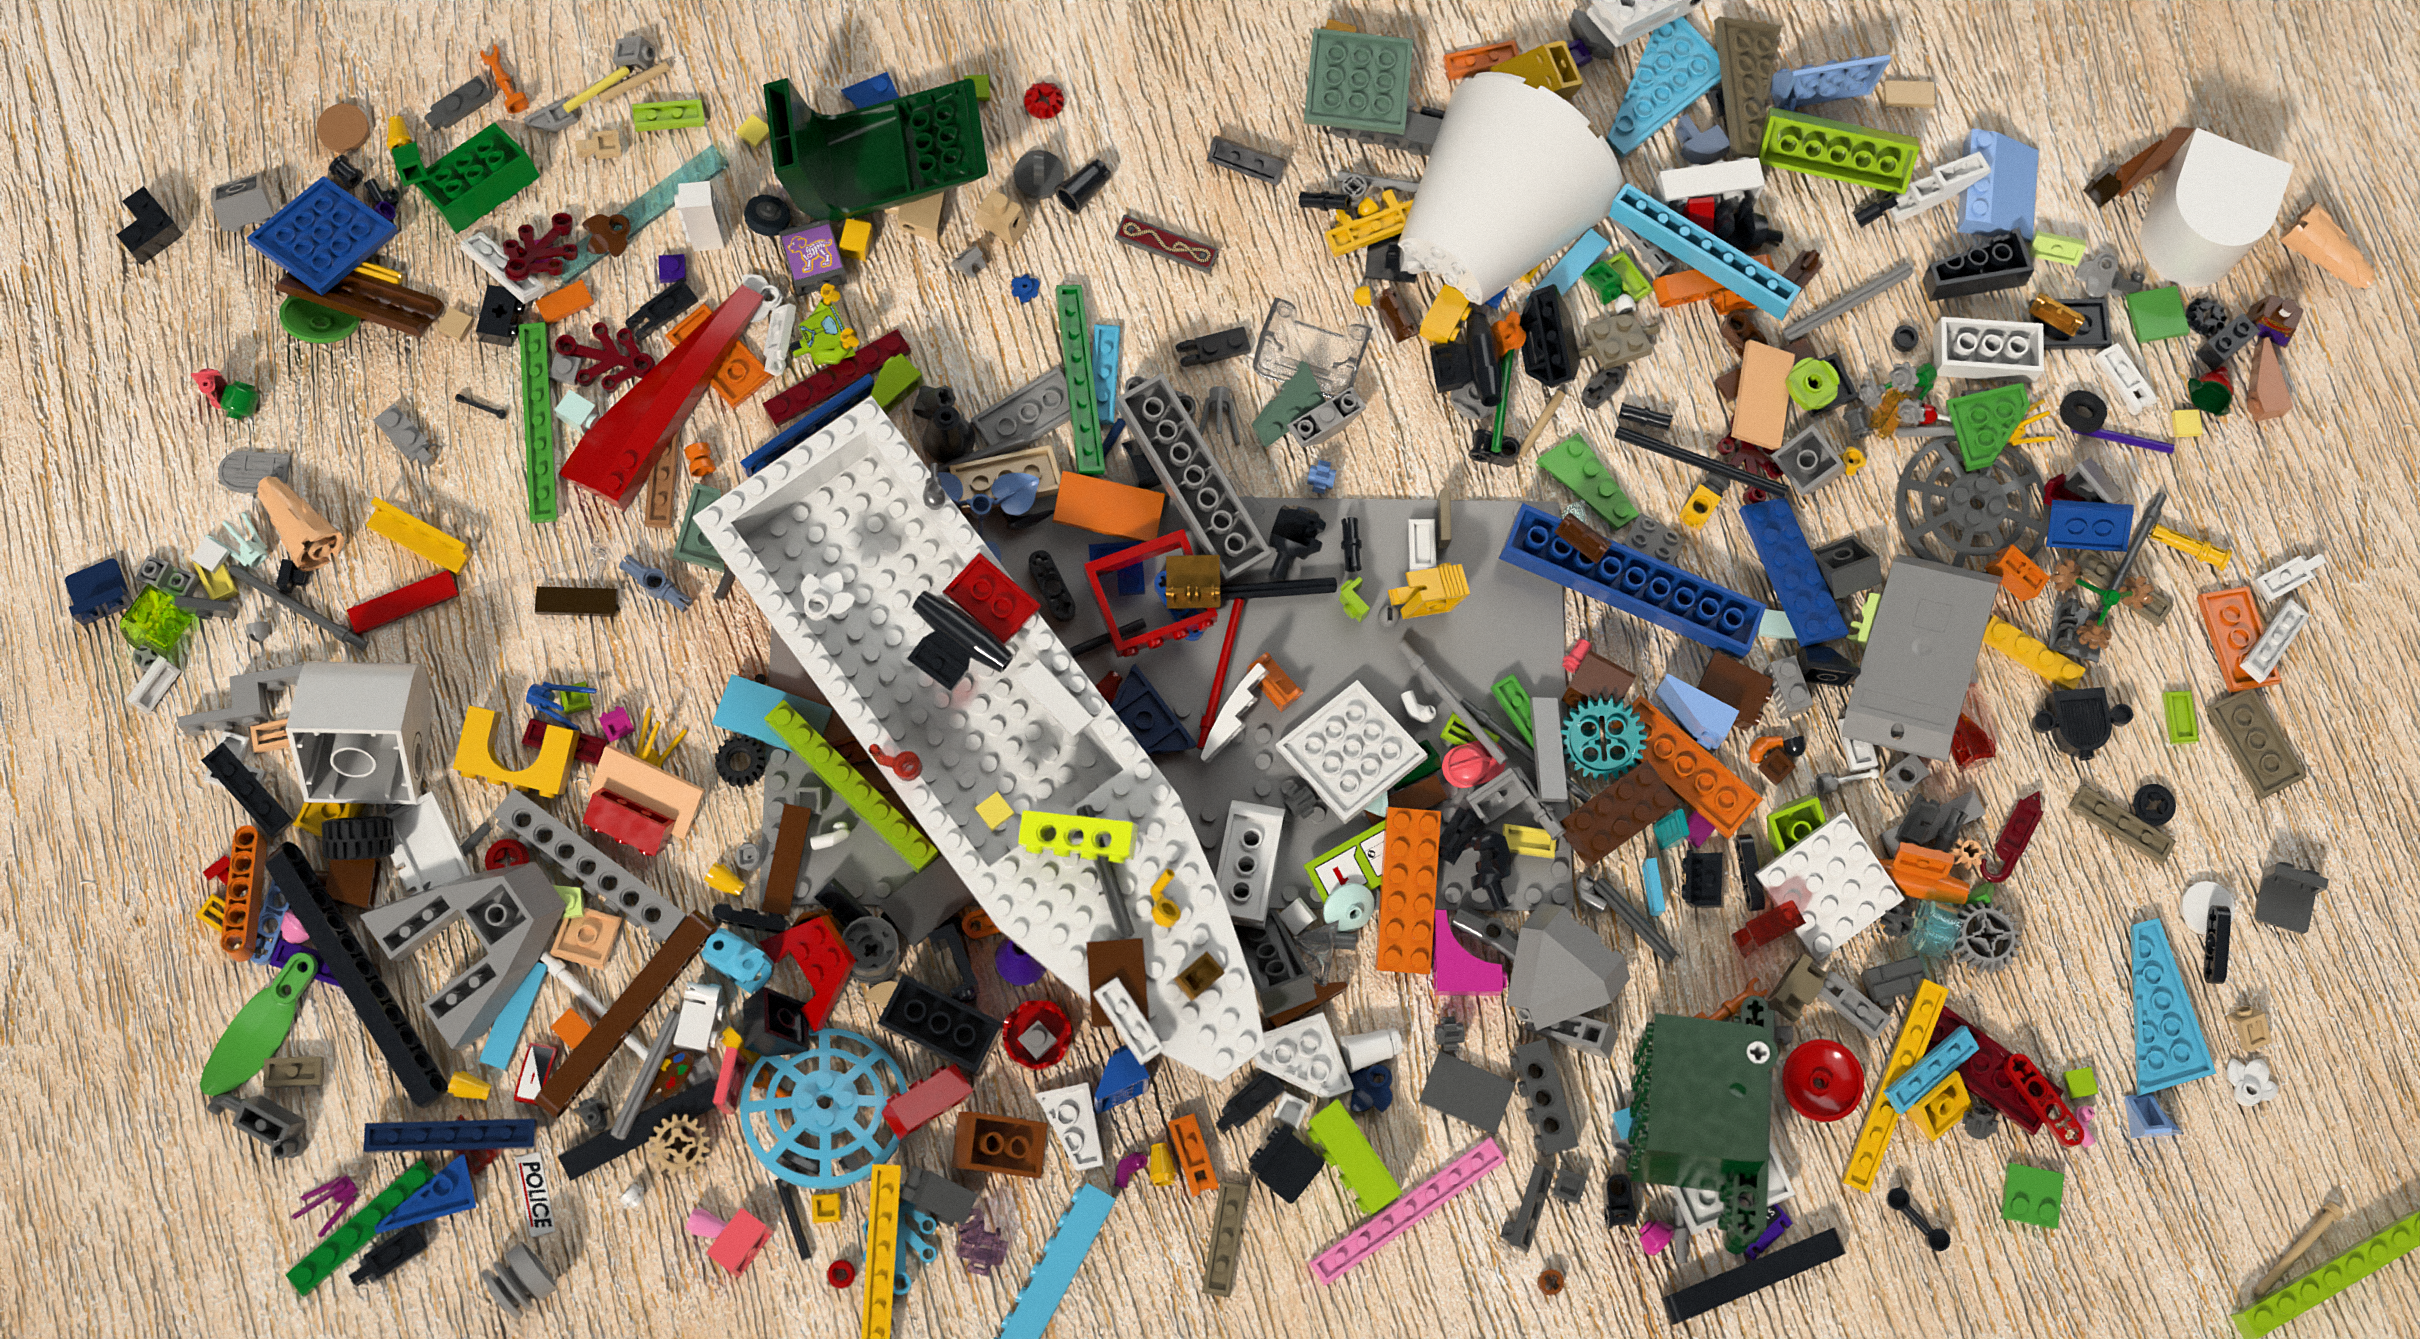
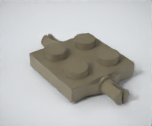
M1631 310L1584 326V334L1589 341V346L1578 349L1579 358L1582 359L1593 355L1600 361L1604 370L1651 355L1653 348L1647 336L1659 333V325L1655 322L1645 327L1641 326Z

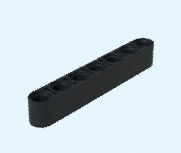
M1833 1227L1663 1297L1661 1301L1671 1324L1675 1325L1846 1254V1251L1836 1228Z

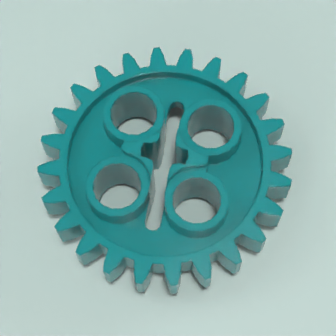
M1599 695L1598 702H1594L1591 697H1588V705L1586 706L1579 701L1578 711L1570 708L1569 713L1572 718L1564 717L1563 723L1567 726H1562L1560 732L1565 735L1562 736V744L1565 745L1563 747V754H1569L1566 758L1567 763L1575 761L1574 771L1582 767L1584 777L1589 772H1593L1594 780L1598 778L1599 774H1603L1604 780L1607 781L1610 773L1618 779V771L1622 770L1627 774L1628 765L1637 767L1635 758H1643V753L1639 749H1646V742L1642 740L1647 738V732L1641 731L1645 728V722H1637L1640 719V713L1631 714L1633 711L1632 704L1624 708V699L1621 698L1616 704L1613 703V695H1610L1607 702L1603 700L1602 695ZM1600 716H1604L1605 719V737L1607 751L1606 760L1602 759L1599 721ZM1613 720H1619L1623 725L1615 729L1610 727L1609 723ZM1592 722L1596 727L1592 730H1586L1582 727V724ZM1618 745L1622 746L1625 750L1620 754H1615L1611 751V748ZM1588 747H1593L1598 752L1595 755H1587L1584 750Z

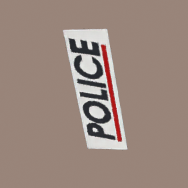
M540 1151L516 1157L515 1161L530 1237L556 1231Z

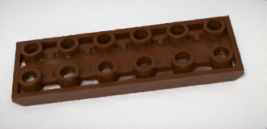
M355 270L350 272L323 296L289 272L274 286V289L420 338L444 309V304L437 297Z

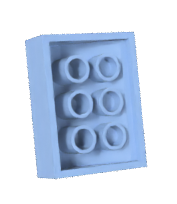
M1890 55L1863 58L1854 56L1840 62L1831 60L1817 66L1808 64L1794 70L1781 69L1774 73L1770 87L1775 108L1782 109L1784 105L1788 106L1791 98L1797 99L1796 108L1871 95L1891 57Z
M1972 128L1963 142L1962 158L1980 152L1991 168V173L1960 192L1957 232L1996 237L1999 235L2004 236L2010 233L2011 230L2019 227L2024 242L2031 243L2033 239L2039 150L1998 132Z

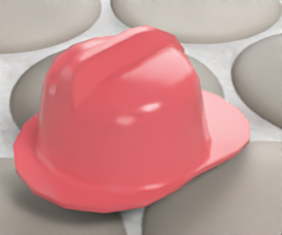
M1477 740L1451 749L1444 757L1442 770L1443 775L1450 784L1459 788H1468L1489 782L1504 771L1506 762L1500 765L1480 741Z

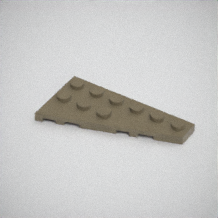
M1719 16L1714 20L1731 157H1749L1752 159L1759 155L1763 132L1761 124L1762 119L1766 115L1767 109L1764 107L1766 99L1769 98L1774 71L1773 57L1777 52L1778 44L1776 40L1777 35L1780 34L1781 26Z

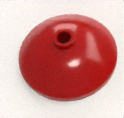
M1811 1040L1795 1048L1787 1057L1781 1074L1782 1089L1789 1104L1800 1115L1816 1122H1834L1846 1117L1858 1106L1864 1092V1074L1859 1061L1849 1049L1831 1040ZM1815 1079H1820V1080H1821V1082H1822V1087H1821V1088H1817V1087L1815 1086V1084H1814V1080H1815Z

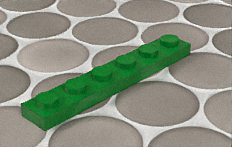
M421 1159L287 1272L285 1276L303 1297H306L377 1237L380 1233L376 1234L375 1225L435 1176L434 1172Z

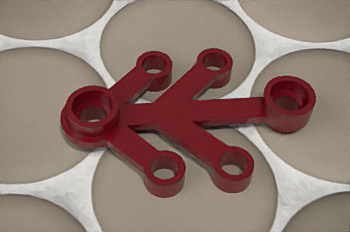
M567 213L555 214L551 219L552 229L536 245L534 241V228L528 224L521 225L518 228V236L524 242L527 254L520 258L518 241L514 239L504 241L503 251L509 257V261L504 268L505 276L512 281H523L529 278L531 274L548 271L552 276L561 275L563 273V262L554 257L562 256L567 261L575 260L578 257L577 246L569 243L560 247H549L560 236L570 234L573 229L571 215ZM554 258L548 262L534 263L536 260Z
M602 322L595 323L592 326V333L596 339L600 340L606 351L579 345L571 335H562L555 342L558 353L563 356L577 355L602 361L589 369L578 371L576 378L583 387L590 386L595 377L616 366L626 367L614 376L607 375L602 379L603 389L608 393L615 392L619 384L634 376L643 378L656 366L651 355L639 351L634 342L632 332L627 328L618 331L617 339L622 346H626L631 357L620 355L609 336L607 326ZM599 328L605 329L602 334L596 333ZM624 334L630 335L627 340L621 339ZM565 346H572L571 350L563 351ZM640 364H647L645 369H638ZM589 375V379L586 381H582L581 377ZM608 381L615 382L612 387L606 386Z
M1734 414L1730 420L1731 431L1716 446L1717 451L1721 455H1728L1735 447L1734 442L1737 438L1731 437ZM1740 440V449L1730 462L1727 463L1739 468L1744 461L1746 471L1757 474V463L1767 472L1771 479H1778L1784 474L1775 462L1772 463L1752 443ZM1723 443L1727 445L1728 450L1724 448ZM1762 447L1764 453L1767 455H1772L1776 452L1774 450ZM1773 468L1777 469L1778 474L1774 472ZM1751 486L1743 493L1745 505L1766 500L1765 491Z

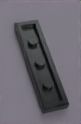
M223 742L201 760L273 840L295 822Z

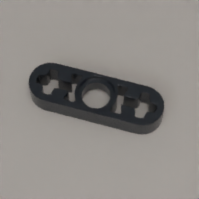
M1043 550L1033 552L1029 557V569L1053 617L1059 622L1070 621L1075 616V602L1051 555ZM1038 558L1041 561H1046L1045 569L1048 574L1044 576L1041 567H1035L1036 559ZM1049 580H1055L1059 583L1060 587L1056 592L1051 593L1044 588L1045 583ZM1060 596L1065 607L1070 606L1068 614H1064L1062 611L1057 612L1059 610L1057 598Z
M1751 834L1736 835L1735 849L1747 909L1749 912L1764 910L1765 898L1763 887L1754 874L1759 870L1753 837Z
M2212 905L2208 911L2203 975L2206 983L2223 984L2227 977L2231 912L2227 906Z

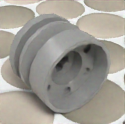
M522 1241L506 1252L507 1260L511 1266L506 1268L499 1261L493 1263L498 1276L489 1268L481 1272L490 1295L503 1310L507 1311L516 1320L523 1316V1311L518 1304L519 1302L529 1311L533 1308L528 1296L529 1294L533 1293L538 1299L544 1300L558 1289L549 1272Z

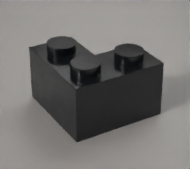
M144 186L122 201L136 218V221L120 231L116 236L141 266L183 236L175 222Z

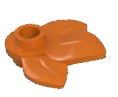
M1511 310L1505 321H1496L1491 326L1497 341L1500 358L1504 357L1509 350L1521 348L1526 340V332L1520 326V314L1516 311Z

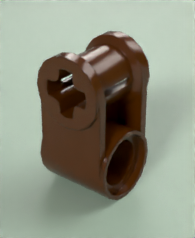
M1734 310L1730 312L1721 325L1722 335L1730 343L1741 360H1743L1745 343L1748 340L1768 345L1765 336L1743 311ZM1730 322L1737 323L1740 329L1733 328Z

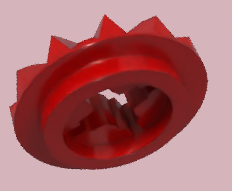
M1043 80L1038 84L1033 83L1028 90L1026 89L1024 96L1026 110L1030 115L1038 119L1055 117L1064 106L1062 90L1056 87L1054 82L1050 84ZM1039 93L1043 94L1044 97L1049 96V106L1044 101L1038 102L1040 100Z
M502 839L495 842L488 849L485 856L487 871L506 867L503 863L499 862L505 859L507 850L510 857L516 859L515 862L510 863V866L529 863L530 857L526 847L514 839Z

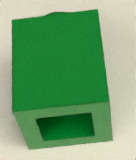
M417 142L391 149L395 167L404 187L429 179Z

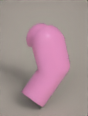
M2088 1105L2080 1106L2074 1111V1117L2084 1130L2085 1136L2081 1142L2084 1148L2096 1142L2088 1129L2090 1120L2095 1116V1112Z

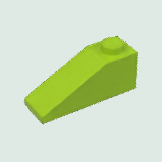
M900 353L896 357L889 358L883 364V368L879 373L870 396L874 398L887 415L923 384L922 374Z

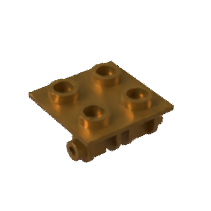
M1220 555L1166 556L1167 609L1221 608Z

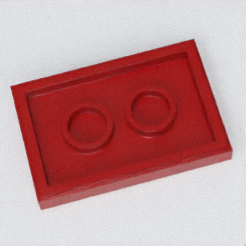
M980 552L942 591L946 598L990 630L1005 646L1041 608L1040 603Z

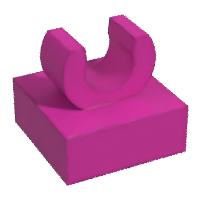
M616 706V710L608 714L603 712L602 716L599 717V721L610 742L635 731L624 707Z

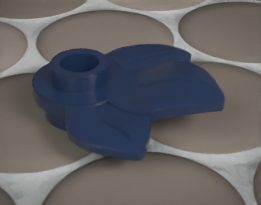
M1374 1065L1368 1070L1362 1068L1354 1073H1348L1354 1087L1351 1098V1109L1353 1112H1365L1373 1106L1380 1112H1384L1390 1106L1393 1098L1390 1090L1392 1074L1386 1066ZM1376 1076L1384 1077L1381 1083L1374 1082Z

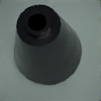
M948 405L941 406L935 411L925 428L923 435L924 447L934 460L939 463H945L973 451L975 432L971 424L954 407Z

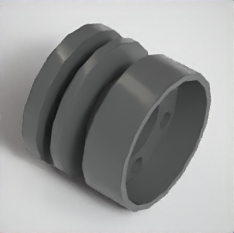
M867 916L853 921L844 930L842 939L856 959L850 976L858 982L869 985L879 984L890 979L899 969L901 961L900 946L897 933L890 923L879 917ZM867 952H876L877 956L875 958L871 955L867 956Z

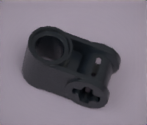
M1483 429L1474 431L1473 437L1475 440L1472 450L1468 453L1469 458L1477 462L1490 463L1502 467H1511L1516 464L1520 453V444L1515 438L1503 435L1501 450L1510 449L1514 453L1508 456L1503 454L1502 451L1498 453L1491 451L1493 432Z
M1622 1174L1607 1177L1602 1183L1606 1228L1609 1230L1613 1226L1620 1225L1636 1227V1210L1633 1203L1630 1180ZM1613 1180H1618L1622 1184L1623 1189L1620 1195H1616L1611 1191L1610 1184ZM1618 1214H1625L1623 1217H1615Z

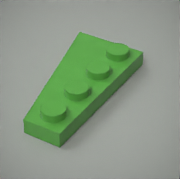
M1579 433L1536 460L1535 463L1549 471L1556 481L1568 487L1575 497L1587 503L1594 513L1616 531L1638 518L1639 513Z

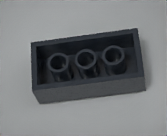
M905 974L900 978L877 1022L880 1029L951 1064H956L957 1067L977 1077L1003 1029L1002 1022Z

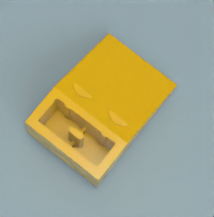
M1565 40L1541 45L1490 68L1491 72L1507 73L1525 78L1526 80L1523 84L1538 89L1541 85L1564 100L1573 98L1584 84Z

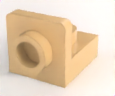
M2241 1006L2235 1012L2227 1015L2228 1021L2237 1026L2243 1050L2249 1052L2272 1043L2264 1012L2252 1006Z

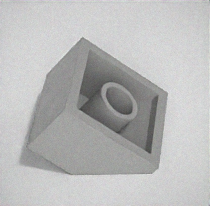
M261 172L211 188V206L223 232L228 230L230 232H237L245 228L247 224L253 222L261 224L274 216L273 205Z
M1813 424L1771 455V458L1801 496L1825 487L1846 471L1845 464Z
M2091 457L2077 464L2067 474L2063 487L2086 498L2085 502L2118 504L2125 497L2121 493L2120 487L2107 477L2103 467Z

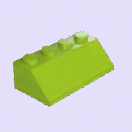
M1339 1099L1332 1102L1307 1122L1306 1125L1309 1129L1306 1132L1314 1144L1319 1142L1325 1151L1322 1153L1323 1158L1331 1168L1333 1166L1337 1168L1341 1174L1338 1176L1339 1181L1347 1191L1350 1189L1357 1197L1354 1202L1362 1214L1367 1212L1371 1217L1403 1193Z

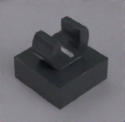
M282 559L276 582L280 591L292 593L294 585L306 587L308 581L306 572L298 570L292 560Z

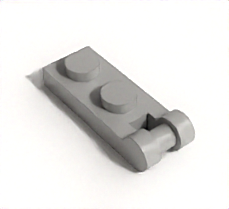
M1829 971L1824 985L1816 997L1829 1004L1873 1041L1876 1040L1892 1018L1838 974ZM1834 987L1841 991L1837 997L1831 993Z

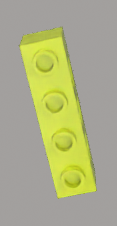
M1023 810L1018 844L1025 847L1028 853L1042 854L1043 850H1052L1055 856L1070 857V853L1081 854L1080 858L1097 860L1098 856L1108 857L1109 862L1125 863V859L1134 860L1138 826L1133 822ZM1050 828H1055V838L1052 841H1046V831ZM1083 831L1084 838L1082 842L1076 845L1073 844L1072 836L1074 833ZM1105 834H1110L1112 838L1109 846L1101 848L1099 844L1100 838Z

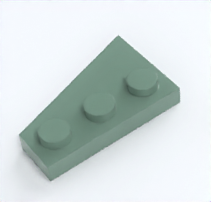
M1301 361L1296 367L1298 371L1291 380L1287 379L1282 385L1283 390L1276 399L1270 400L1251 424L1261 445L1266 448L1289 432L1288 424L1326 402L1308 364L1304 361Z

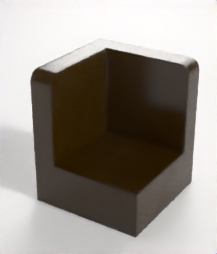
M2113 163L2095 176L2083 190L2099 208H2102L2117 196L2122 189L2121 180L2116 179L2115 172L2118 168Z

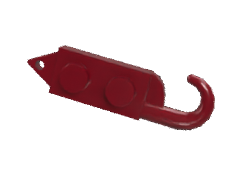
M2039 791L2023 800L2021 798L2017 800L1994 844L1995 853L2005 862L2001 871L1998 874H1991L1986 868L1987 860L1984 858L1981 860L1980 872L1987 881L2001 883L2010 877L2044 813L2041 810Z

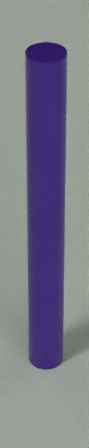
M2102 428L2091 433H2082L2070 429L2071 433L2172 454L2175 445Z

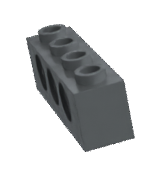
M1547 1039L1515 1047L1512 1050V1055L1509 1056L1510 1064L1513 1071H1517L1520 1082H1517V1087L1521 1098H1525L1528 1108L1525 1109V1114L1529 1125L1533 1124L1536 1135L1533 1136V1141L1537 1152L1541 1151L1542 1156L1547 1157L1577 1148L1579 1146ZM1531 1065L1537 1066L1541 1072L1540 1078L1534 1079L1530 1077L1528 1067ZM1537 1092H1543L1548 1096V1105L1543 1106L1536 1101ZM1545 1119L1555 1121L1557 1125L1555 1132H1548L1544 1128Z

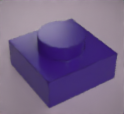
M684 254L658 256L660 283H675L680 279L686 282V258Z

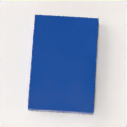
M2052 500L2046 547L2127 552L2134 505Z

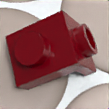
M2063 473L2053 479H2049L2044 487L2046 494L2043 503L2051 506L2052 500L2085 502L2086 498L2063 488L2067 477Z

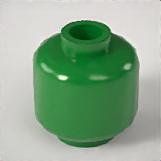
M234 380L233 384L230 383L225 386L220 407L228 411L227 417L242 421L243 416L252 417L255 414L260 395L255 391V386Z

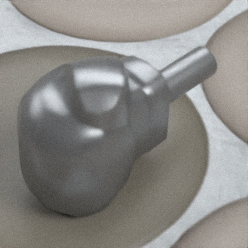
M931 463V478H927L925 481L926 486L922 497L927 507L932 510H939L944 506L945 494L941 487V478H938L937 463Z

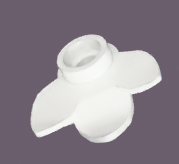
M747 274L742 276L744 286L763 295L765 299L768 296L774 297V300L770 302L764 299L749 321L759 322L767 317L770 310L781 305L783 300L782 293L776 286L768 285L766 279L760 275Z
M840 572L829 574L820 581L817 577L808 573L801 584V592L806 599L804 611L812 620H823L829 614H843L851 608L855 601L854 595L843 592V579ZM816 604L823 605L821 611H814L813 607Z
M2234 1058L2228 1062L2227 1078L2235 1086L2234 1098L2239 1104L2254 1106L2261 1100L2270 1101L2277 1095L2279 1086L2268 1080L2270 1075L2269 1068L2262 1059H2254L2246 1066Z

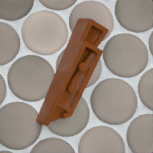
M2175 127L2164 141L2158 140L2123 164L2115 172L2116 179L2121 180L2122 185L2119 196L2123 198L2161 171L2196 128Z

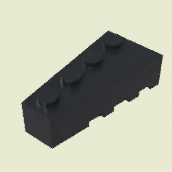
M2018 227L2004 236L1999 235L1992 238L1991 241L1980 246L1977 244L1961 254L1956 253L1930 264L1922 282L1929 302L2026 286L2034 272V267Z

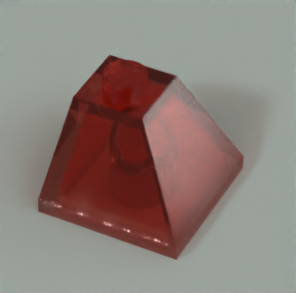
M1963 712L1960 714L1951 748V754L1959 773L1988 764L1996 757V748L1993 741L1988 739L1986 732Z

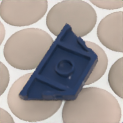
M1136 663L1132 665L1124 684H1122L1118 691L1116 699L1110 706L1148 756L1194 749L1197 743Z

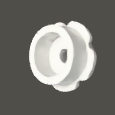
M633 1183L620 1196L618 1200L624 1204V1209L628 1206L634 1209L645 1197L641 1193L644 1187L640 1188Z

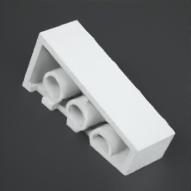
M702 181L678 184L679 194H674V200L679 220L682 221L686 242H691L694 252L725 249L721 202L718 196H716L711 182Z

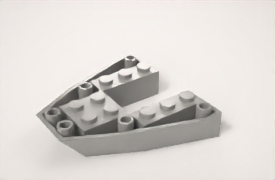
M531 862L474 873L392 901L361 914L360 917L389 959L401 962L459 918L464 917L489 954L421 1004L451 1049L463 1051L486 1034L536 964L566 904L537 863Z

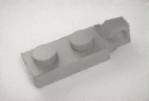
M395 404L373 419L408 460L410 459L413 462L418 458L427 469L435 463L427 452L431 448L429 442Z

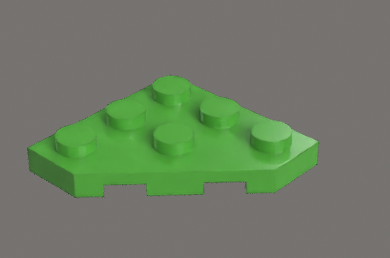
M2023 383L1946 400V408L1966 471L1993 466L2029 411L2030 403Z

